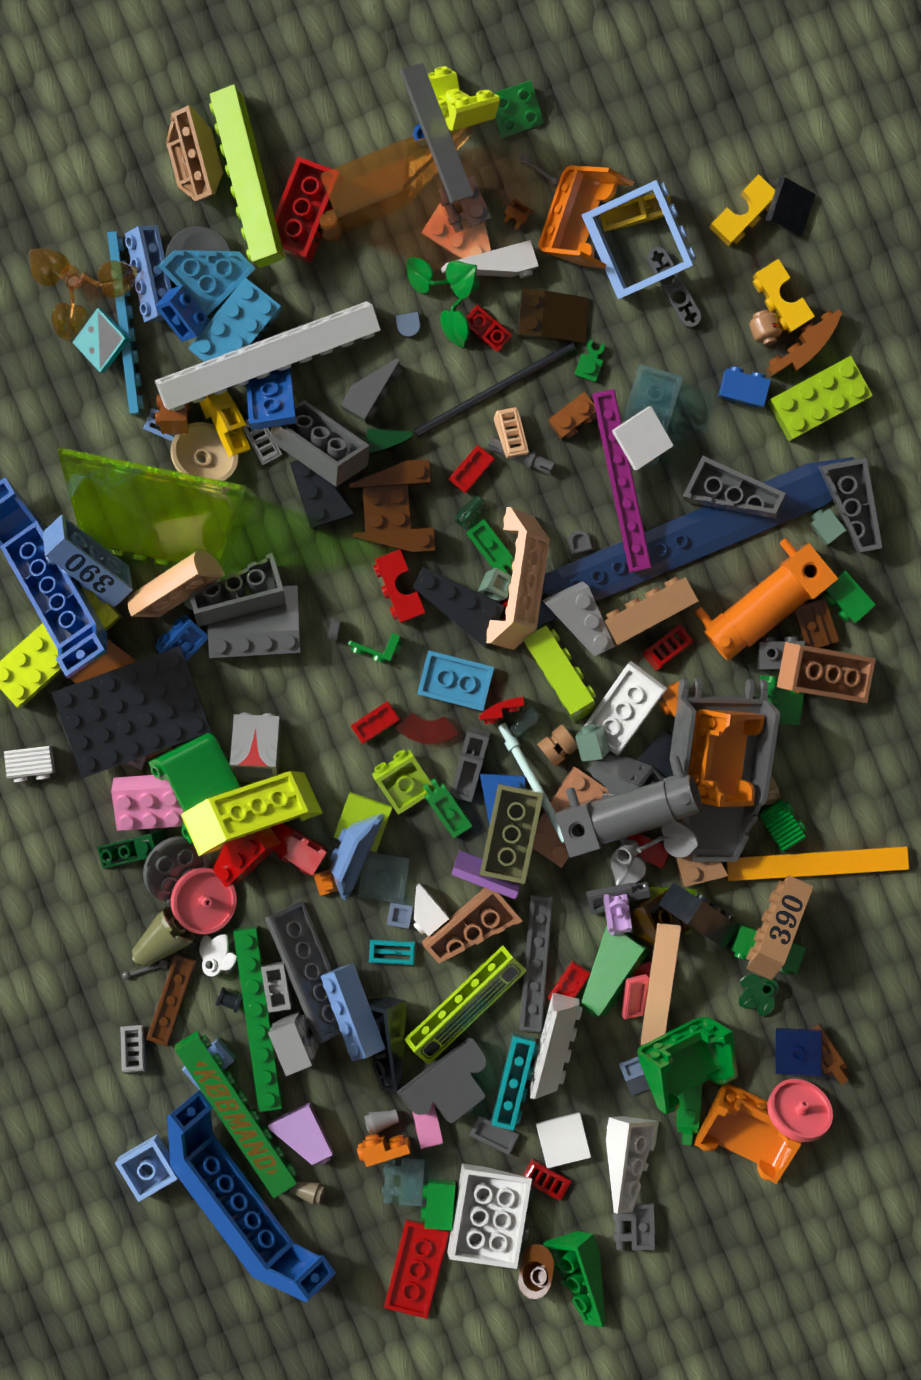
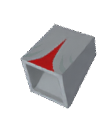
M247 712L240 713V715L234 714L230 767L238 782L256 783L279 775L281 726L279 716L270 713L263 715H253Z

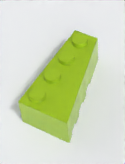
M544 626L523 639L539 668L544 672L549 684L556 691L562 705L568 710L572 721L576 723L594 712L597 707L593 698L596 695L590 685L585 687L581 681L584 676L578 666L573 668L569 662L572 660V657L567 649L560 648L557 643L560 641V638L555 630L552 629L550 631L547 626Z

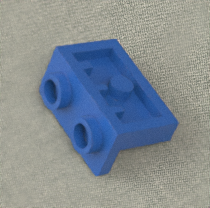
M185 614L183 617L176 619L172 625L173 628L158 639L155 648L161 653L181 646L188 661L208 639V634Z

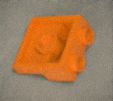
M377 1133L366 1136V1140L358 1144L357 1148L360 1161H365V1165L368 1167L410 1154L411 1143L409 1137L403 1138V1135L392 1137L390 1142L387 1143L385 1135L379 1136Z

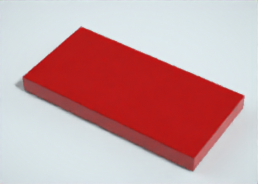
M406 1219L384 1304L385 1309L428 1319L450 1230L426 1229L425 1223Z

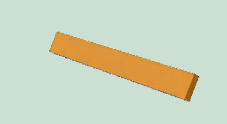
M907 846L739 857L737 862H726L728 881L785 878L788 875L800 877L909 869Z

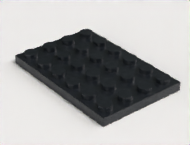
M181 646L51 692L82 778L212 732Z

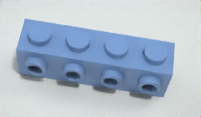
M158 225L137 226L125 233V243L129 250L130 266L134 273L135 289L140 301V312L143 315L144 322L164 321V317L155 306L166 292L172 288L169 277L158 267L165 259Z
M354 963L321 975L323 987L328 995L331 1008L335 1014L351 1060L365 1059L384 1050V1043Z

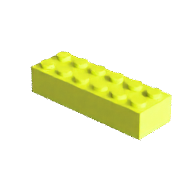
M82 587L107 631L122 618V615L110 604L100 601L91 590L87 591ZM43 623L0 661V689L16 707H23L62 672L56 660L58 649Z

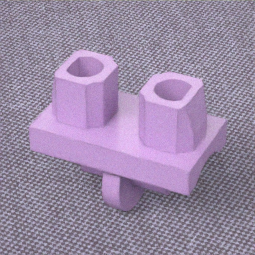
M604 894L607 926L610 935L623 936L625 932H631L632 925L627 894L619 896Z

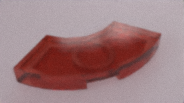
M411 713L395 726L405 737L426 744L444 742L458 734L445 716L437 720L426 721Z

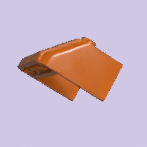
M573 165L565 168L561 174L539 239V249L548 255L581 266L605 269L606 264L594 258V247L586 243L589 231L582 214L597 208L600 201L607 202L613 198L618 185L633 186L634 181L610 168Z

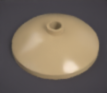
M205 422L189 424V433L176 434L171 444L170 453L175 468L184 478L192 483L203 486L218 485L229 479L237 467L238 455L228 458L213 424ZM198 459H202L204 463L199 462Z

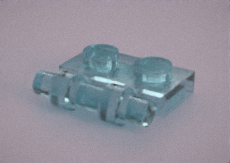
M395 1158L386 1161V1165L383 1166V1173L385 1174V1184L382 1186V1194H384L383 1203H392L393 1195L399 1196V1205L422 1206L425 1159L402 1158V1167L395 1166ZM394 1175H401L400 1187L393 1186Z

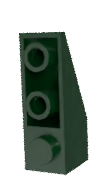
M164 829L98 846L102 869L146 859L159 843L168 839L167 830Z

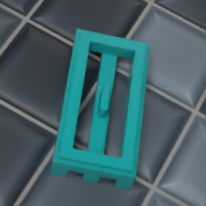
M370 939V963L414 965L415 942ZM374 945L410 947V950L374 948ZM374 953L410 955V959L374 957Z

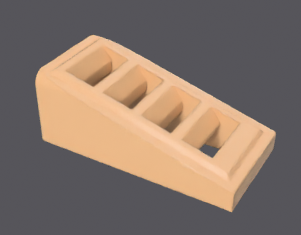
M517 407L496 411L493 420L506 458L527 455L529 451ZM514 426V429L505 430V428ZM516 435H517V438H512V439H508V438H507V437H511V436H516ZM520 444V447L510 448L509 445Z

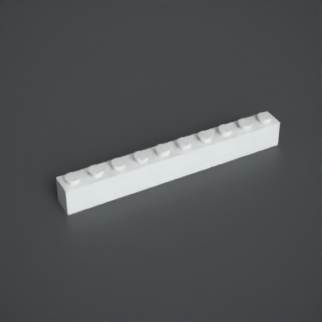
M366 301L157 379L155 383L164 407L167 410L176 411L184 408V404L188 402H201L206 399L207 395L212 393L215 395L222 394L227 391L228 387L233 385L236 387L249 383V379L255 377L257 379L265 378L273 370H286L291 367L292 363L297 361L299 363L307 362L312 359L313 355L331 353L334 347L340 345L341 347L350 346L358 338H371L375 336L374 332L380 331L373 305Z

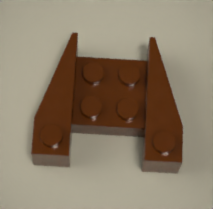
M429 459L404 461L349 484L351 490L363 489L365 532L353 533L354 538L410 553L435 552L434 528L411 529L408 486L431 484Z

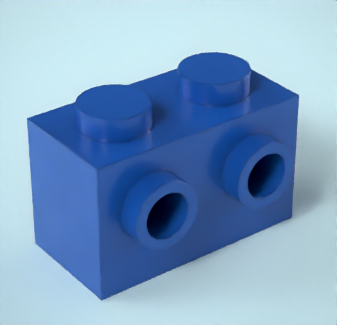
M184 284L168 290L155 306L181 342L197 337L210 321Z
M738 367L726 369L723 373L717 398L762 409L771 380L765 379L766 375L753 372L752 375L743 373L744 369Z

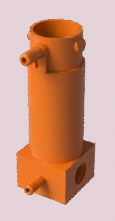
M784 538L780 545L789 557L770 576L713 620L702 607L695 611V614L707 629L704 631L706 637L728 662L746 647H751L807 600L814 599L838 580L810 543L796 550L789 540ZM806 566L810 567L812 570V576L810 578H808L804 573V569Z

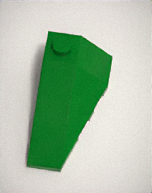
M576 1231L545 1241L543 1243L544 1246L549 1249L554 1258V1269H557L563 1278L560 1282L564 1288L568 1287L574 1297L572 1302L586 1325L604 1327L605 1313L600 1252L594 1234Z

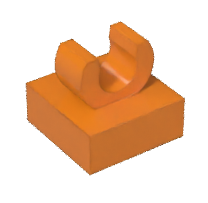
M330 869L314 874L320 896L338 891Z

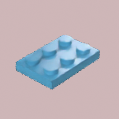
M428 650L417 694L483 711L494 667Z

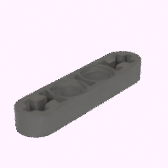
M655 247L650 250L647 262L654 275L658 274L657 269H660L661 266L657 261H652L653 253L657 255L662 254L661 263L663 266L669 265V267L663 268L659 273L674 267L665 249ZM679 273L673 274L675 281L671 284H666L663 280L658 281L681 324L686 328L696 327L701 320V314ZM674 293H684L686 296L685 302L677 304L673 300ZM688 303H690L691 306L688 307L687 310L690 314L696 315V317L694 318V323H692L691 321H685V318L687 316L685 310H683L682 312L679 311V309L684 308Z

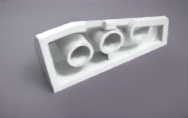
M625 1116L609 1117L606 1145L613 1208L616 1214L633 1212L641 1188L639 1182L643 1170L647 1171L649 1164L646 1163L649 1151H653L656 1144L659 1121Z

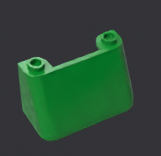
M210 733L194 738L148 762L155 778L161 781L168 780L183 812L208 798L241 788L218 741ZM183 822L182 834L189 844L193 843Z
M709 1017L696 1018L640 1046L637 1050L639 1063L657 1108L666 1115L679 1108L680 1102L677 1096L707 1080H711L718 1085H726L738 1078L733 1031Z

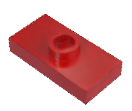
M477 445L448 480L466 494L495 458Z
M387 701L350 726L363 745L399 721L400 718L389 701Z
M572 960L549 993L548 999L551 1000L552 993L575 998L590 977L591 971Z

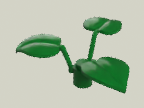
M419 257L408 258L406 263L408 279L413 289L421 294L430 291L431 285L451 284V289H453L459 299L452 305L451 311H442L440 318L441 328L445 336L453 344L461 348L466 347L465 344L469 336V323L464 314L456 311V308L463 300L468 299L472 292L477 291L480 287L479 279L476 276L477 265L457 260L451 261L446 267L447 280L434 281L432 280L433 269L428 262Z

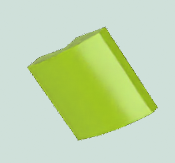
M350 792L334 838L339 839L344 828L347 829L352 823L382 813L385 817L370 851L377 852L392 806Z

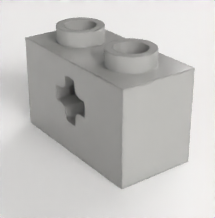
M283 961L263 964L261 971L268 1013L291 1009L293 1001L289 977Z

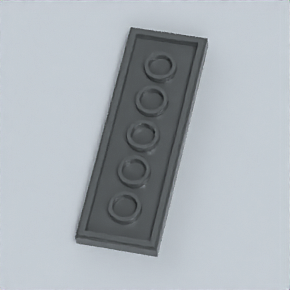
M300 901L266 917L265 920L317 1044H321L341 1033L321 979V975L332 971L306 906L303 901Z

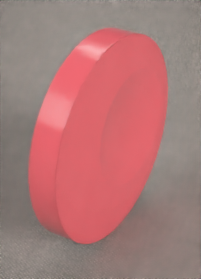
M197 868L187 872L178 880L171 895V909L175 919L182 927L197 934H210L223 928L232 918L237 902L234 886L225 888L212 868Z
M801 1079L785 1080L779 1083L769 1096L767 1105L769 1117L774 1126L790 1139L799 1142L818 1140L827 1132L832 1124L833 1111L827 1096L817 1086Z

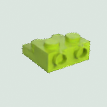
M411 750L397 752L393 757V761L388 764L385 762L380 763L375 767V772L372 773L374 780L398 815L425 798V795L428 794L423 787L425 784H428L432 790L435 789Z

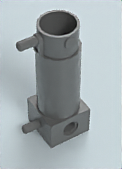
M679 756L670 757L675 775L666 777L662 781L597 801L594 798L579 803L575 788L566 789L571 806L565 807L555 814L569 857L602 848L607 843L678 822L681 818L701 813L703 808L697 784L692 775H686L683 771Z

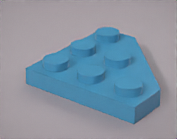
M174 250L158 265L177 286L184 284L206 316L245 277L249 276L256 269L239 251Z

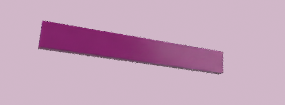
M615 389L592 393L629 573L650 569L652 566L631 465L612 432L613 429L622 424Z

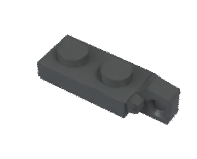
M627 883L587 891L586 895L590 914L605 912L604 894L611 896L627 894L629 907L635 906L634 903L638 902L639 899L650 897L648 883Z

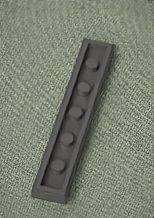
M420 63L402 69L400 71L450 204L472 197L474 194L424 64Z
M530 895L524 965L527 971L523 977L519 1031L542 1032L553 906L552 896Z

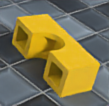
M758 174L741 193V196L748 203V212L743 215H737L727 207L712 222L709 228L726 245L730 246L732 242L737 244L746 235L743 231L748 226L753 228L761 219L759 214L764 209L767 212L769 211L775 189Z
M779 259L754 274L753 285L759 293L762 292L766 298L765 304L770 312L774 311L777 314L782 331L786 330L790 334L815 317L803 297L793 303L786 302L781 298L780 287L789 281L790 276Z

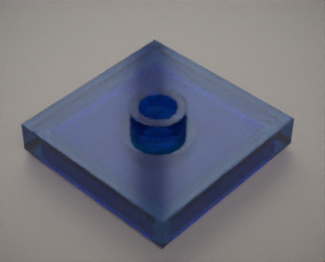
M776 1028V1074L821 1076L822 1030Z

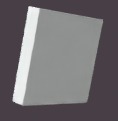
M651 406L612 430L634 470H638L673 446Z
M580 1112L536 1123L547 1168L591 1157Z

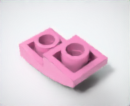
M432 1103L430 1111L424 1115L412 1112L420 1148L424 1149L443 1144L434 1104Z

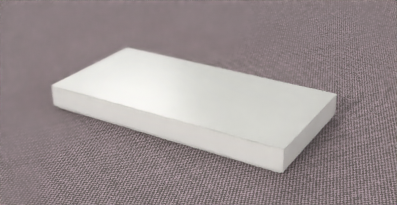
M630 661L585 725H604L610 751L619 756L667 688Z

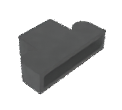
M467 1037L398 1090L397 1094L415 1114L424 1115L428 1113L433 1103L441 1116L449 1123H453L461 1116L469 1115L474 1110L473 1107L485 1098V1094L471 1076V1072L478 1073L482 1071L486 1065V1057L472 1038Z

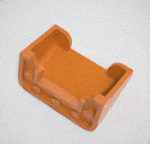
M702 709L696 712L688 775H692L702 803L717 807L754 806V786L750 782L742 780L747 735L757 736L761 733L765 715Z
M728 1083L722 1085L696 1137L695 1145L703 1151H714L718 1145L757 1163V1171L761 1178L777 1184L801 1146V1142L786 1137L774 1126L768 1113V1101Z

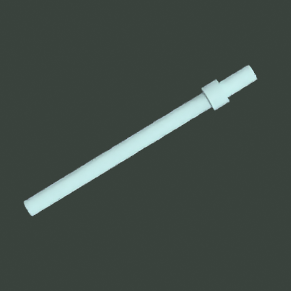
M501 724L498 728L506 741L505 745L508 751L513 753L531 788L544 793L541 806L561 842L565 843L555 814L556 812L520 749L521 744L517 737L512 735L507 724Z

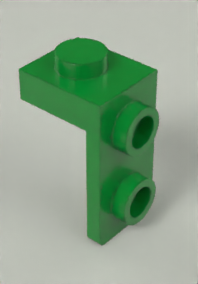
M392 633L384 654L353 641H349L348 645L353 646L351 651L363 656L366 651L373 654V660L385 664L386 660H392L394 653L399 654L403 642L399 641L401 636Z

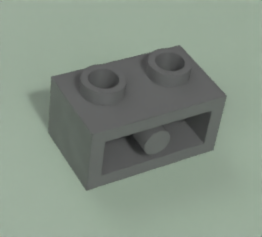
M776 637L762 638V642H756L757 669H780L785 642L805 645V641H799V637H785L784 642H776Z

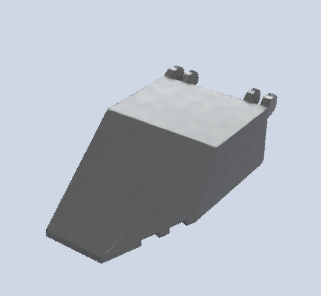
M682 678L678 686L670 757L679 756L686 775H688L695 718L698 710L710 709L765 715L761 733L757 736L747 735L742 780L748 781L754 786V806L717 807L702 803L703 810L701 813L683 818L684 824L694 832L698 840V846L691 852L693 862H737L749 838L748 833L758 819L757 814L762 804L765 805L768 799L780 712L768 700V683L764 679H761L759 682L758 696H753L754 681L752 679L746 681V696L701 695L702 680L700 678H695L693 695H688V679Z

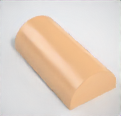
M205 550L194 552L129 595L127 603L131 617H161L189 599V594L223 577L225 574L221 565L214 556Z

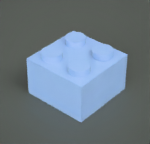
M158 1134L122 1154L115 1162L138 1202L178 1179L171 1169L170 1153Z

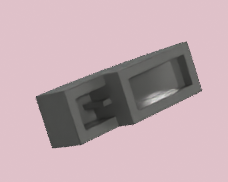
M468 726L451 790V795L454 798L472 802L490 731Z

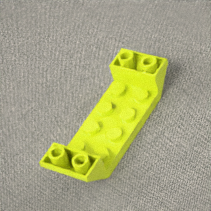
M445 66L434 69L435 72L428 74L449 130L454 131L495 119L500 102L498 95L490 90L478 91L476 96L472 97L459 90L457 73Z
M289 771L208 798L182 813L181 817L198 855L202 856L219 850L226 842L298 817L303 821L321 815L322 810L305 773Z

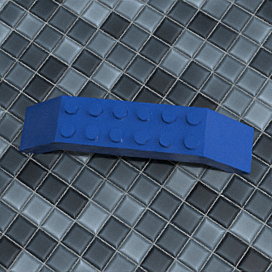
M4 477L0 480V548L58 649V657L56 658L65 676L70 678L107 652V631L78 581L74 577H68L56 564L52 565L47 561L43 540V532L47 528L12 483Z
M198 1090L167 1116L171 1169L253 1278L304 1302L309 1301L336 1272L323 1255L318 1256L293 1242L214 1136L211 1109L213 1107L203 1093Z

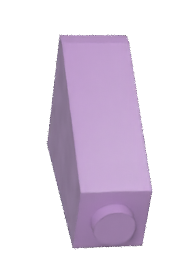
M311 1102L269 1122V1129L311 1165L317 1162L318 1165H321L331 1160L330 1156L333 1155L334 1150Z

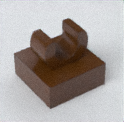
M513 199L505 210L507 216L504 222L507 223L510 218L516 219L517 224L514 228L517 230L530 218L533 210Z

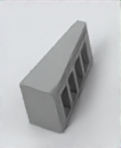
M249 419L244 421L246 426L243 427V430L262 465L282 456L279 447L272 441L261 448L257 446L267 439L270 440L271 432L269 428L250 432L248 429L250 428ZM265 431V435L254 440L253 436ZM272 447L275 449V451L264 457L261 454Z
M144 1026L120 1027L122 1073L147 1072ZM138 1033V1037L127 1038V1034ZM136 1042H139V1046H136V1047H128V1046H127V1043H136ZM128 1052H139V1056H128ZM139 1061V1065L129 1066V1062Z

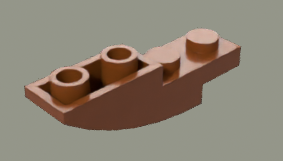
M840 309L834 313L830 310L820 317L822 321L814 325L811 322L802 328L803 334L798 337L802 345L798 342L787 349L789 354L783 358L778 355L768 362L770 366L766 369L768 375L772 377L789 365L796 372L812 359L834 332L842 314Z

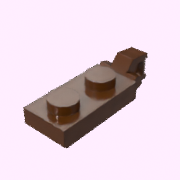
M821 1023L801 1034V1039L825 1074H828L830 1077L835 1075L841 1085L849 1081L850 1076L845 1069L848 1067L845 1062L846 1060Z

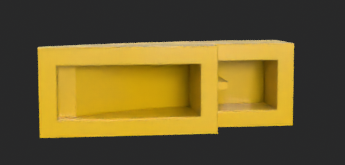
M655 193L644 197L638 196L600 214L604 232L665 217ZM668 195L667 199L671 205L670 195Z

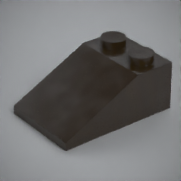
M522 288L518 338L585 343L589 298L546 290Z

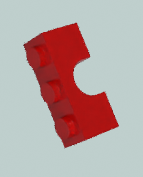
M399 549L376 558L377 564L373 565L377 578H383L385 585L381 586L385 598H390L393 606L390 607L393 619H399V622L402 623L425 614L417 592L404 595L396 589L397 578L401 574L409 572L401 550Z

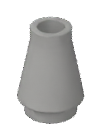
M396 1110L369 1112V1115L364 1116L369 1134L373 1132L377 1134L391 1125L399 1123Z

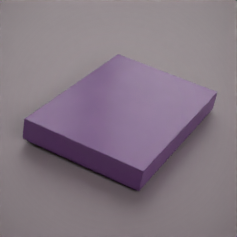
M459 850L451 873L453 876L516 899L520 883L480 875L483 859Z

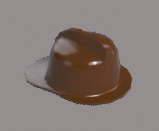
M534 1244L529 1246L523 1254L518 1284L521 1292L529 1299H539L544 1297L553 1285L555 1278L554 1258L548 1248L543 1245Z

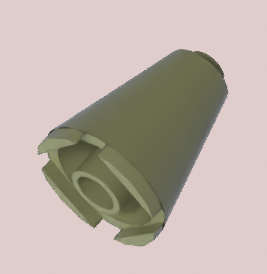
M164 907L132 949V959L138 966L147 967L189 946L193 942L192 940L195 939L194 933L185 929L177 922L171 907Z

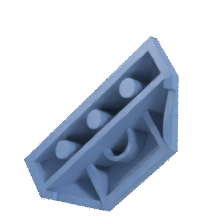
M382 813L352 823L347 829L344 828L338 840L341 841L339 849H334L330 857V861L333 862L330 870L341 898L347 900L351 895L385 815Z

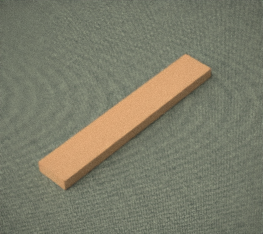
M657 923L641 1045L664 1035L666 1032L681 926Z

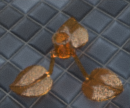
M50 249L29 250L30 269L37 283L43 286H52L61 278L68 287L70 305L67 303L57 304L51 315L53 328L62 339L67 340L78 335L89 320V314L83 306H74L73 291L82 285L83 280L98 287L102 286L105 296L117 298L126 294L132 288L137 277L138 270L136 266L121 261H108L99 268L97 277L100 282H97L86 276L85 273L81 274L79 269L74 265H70L67 257L58 251Z

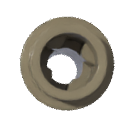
M297 1181V1184L290 1189V1194H294L312 1205H315V1203L320 1205L325 1193V1187L321 1186L320 1183Z

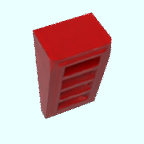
M679 624L642 654L657 671L694 641ZM677 633L684 644L681 645L673 634ZM668 638H669V640L673 643V645L677 648L675 651H674V649L670 646V644L667 642V639H668ZM662 644L665 650L669 653V656H666V654L662 651L659 645ZM653 650L657 653V655L661 658L662 661H660V659L656 656Z
M532 1158L522 1176L531 1178L536 1169L540 1170L536 1178L532 1179L531 1186L561 1201L572 1181ZM543 1173H546L547 1176L543 1183H539ZM551 1177H554L555 1180L551 1187H546ZM560 1180L563 1184L558 1193H556L554 1189Z

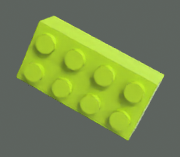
M849 356L775 396L767 403L787 440L791 441L869 399L873 395L852 356Z

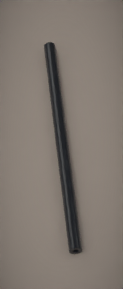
M571 342L417 427L414 429L417 437L422 436L575 351L574 344Z

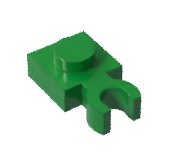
M590 340L587 344L588 355L581 354L574 376L595 383L603 360L597 359V356L602 354L605 345L602 343L600 349L595 351L592 349L593 340Z

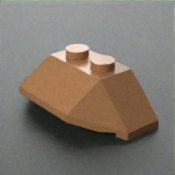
M188 105L171 113L172 121L166 144L178 188L198 202L216 193L223 171L212 129L191 105Z

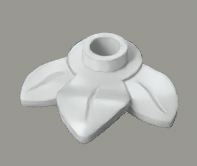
M226 934L219 935L213 940L208 935H205L200 942L199 951L203 958L202 969L207 976H217L223 970H230L236 963L237 956L233 953H228L229 942L228 935Z

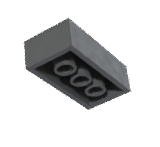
M305 400L295 405L297 423L271 427L270 441L336 487L368 466L370 445Z

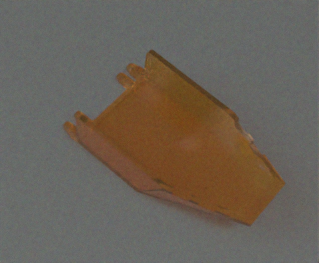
M473 125L454 131L449 130L456 150L473 133ZM414 137L407 138L322 173L321 179L333 206L332 210L319 217V224L324 229L323 237L327 243L337 242L340 240L341 235L402 211L411 203L438 172L426 138L416 141Z

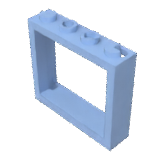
M655 180L582 214L599 257L606 264V273L618 299L695 265L694 260L697 259L692 246L688 247L685 238H688L683 225L679 226L676 217L679 216L674 204L670 205L667 199L669 195L668 188L660 180ZM653 190L684 262L627 288L596 216Z

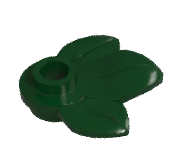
M747 974L739 980L745 989L740 995L739 1006L746 1009L757 1008L761 1017L768 1015L775 1007L774 997L779 991L778 982L774 978L770 980L755 974ZM765 985H768L771 987L772 990L765 991L763 987Z

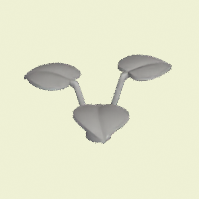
M605 793L602 795L601 799L613 796L615 794ZM676 822L662 827L664 836H660L639 847L636 841L627 840V837L621 839L622 845L611 856V867L615 876L616 886L636 883L644 877L647 869L646 863L637 856L643 850L664 840V847L669 854L679 858L686 857L698 846L696 835L687 825Z

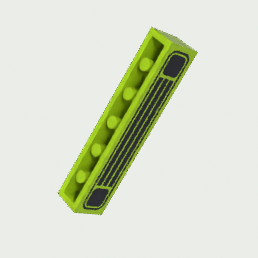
M502 945L404 1040L413 1052L429 1065L527 970Z

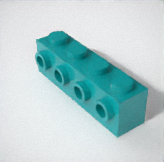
M516 1033L512 1034L491 1119L492 1126L514 1131L515 1124L519 1125L522 1111H519L521 1102L525 1103L528 1091L524 1087L526 1080L531 1079L533 1067H530L532 1058H536L539 1046L535 1044V1038Z

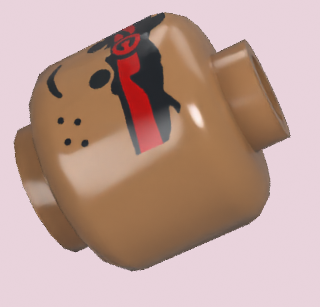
M770 310L755 313L749 323L754 341L763 343L765 346L777 342L776 338L782 333L777 314L770 312Z

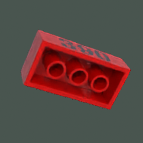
M297 157L274 215L285 254L312 263L344 182V177L339 171Z

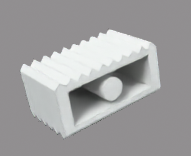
M52 746L4 751L7 779L13 778L14 782L28 781L27 776L36 775V779L50 778V773H55Z

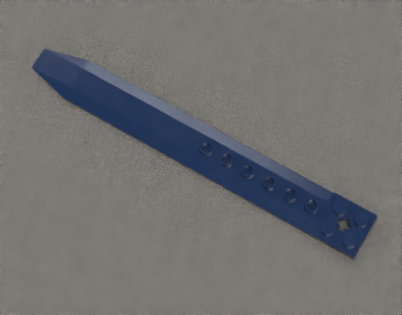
M854 457L808 463L762 482L786 493V500L777 519L705 506L644 532L652 568L629 573L622 541L546 573L542 592L552 596L583 581L589 586L596 602L820 508L830 502L832 497L818 466L853 460ZM544 602L540 603L537 626L558 618Z

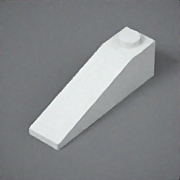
M531 240L457 260L477 265L476 275L515 277L519 275L520 278H525L533 275V271L539 266ZM448 263L441 268L442 273H446Z

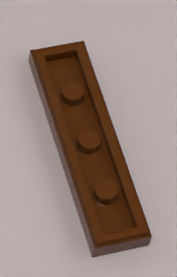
M177 953L174 954L146 1040L168 1047L197 960Z

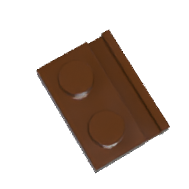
M825 598L802 605L794 611L805 646L820 648L839 641Z

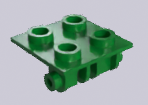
M531 80L494 93L500 98L495 119L501 138L544 124Z
M760 675V680L764 679L768 683V700L780 712L779 723L800 726L804 693H795L794 691L777 687L779 677Z

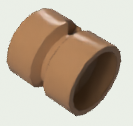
M562 724L552 732V737L546 736L537 744L555 767L565 759V754L571 755L578 749L577 742ZM558 743L560 748L555 750L554 747Z

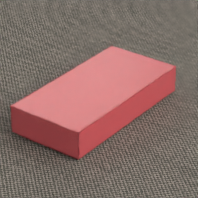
M646 974L626 978L621 1011V1016L624 1019L643 1016L645 1013L649 977Z

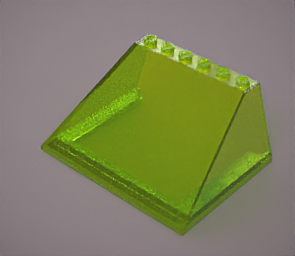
M60 447L57 450L78 527L106 549H111L114 555L124 556V552L133 554V559L146 561V558L150 557L155 558V563L168 566L169 562L179 563L194 552L205 550L214 556L222 567L257 501V496L244 485Z

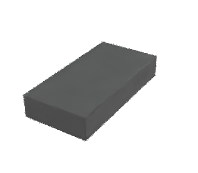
M478 1114L469 1133V1136L508 1155L511 1154L520 1135L513 1130L492 1126L491 1119Z

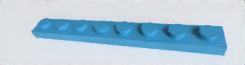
M116 231L107 232L118 324L130 338L122 349L129 412L132 416L142 415L141 409H144L143 395H139L138 386H142L140 372L136 373L135 364H139L137 350H133V341H136V333L134 327L131 328L130 319H133L132 306L128 305L127 296L131 295L128 282L125 283L124 274H128L126 260H122L121 251H125L123 237L120 238Z

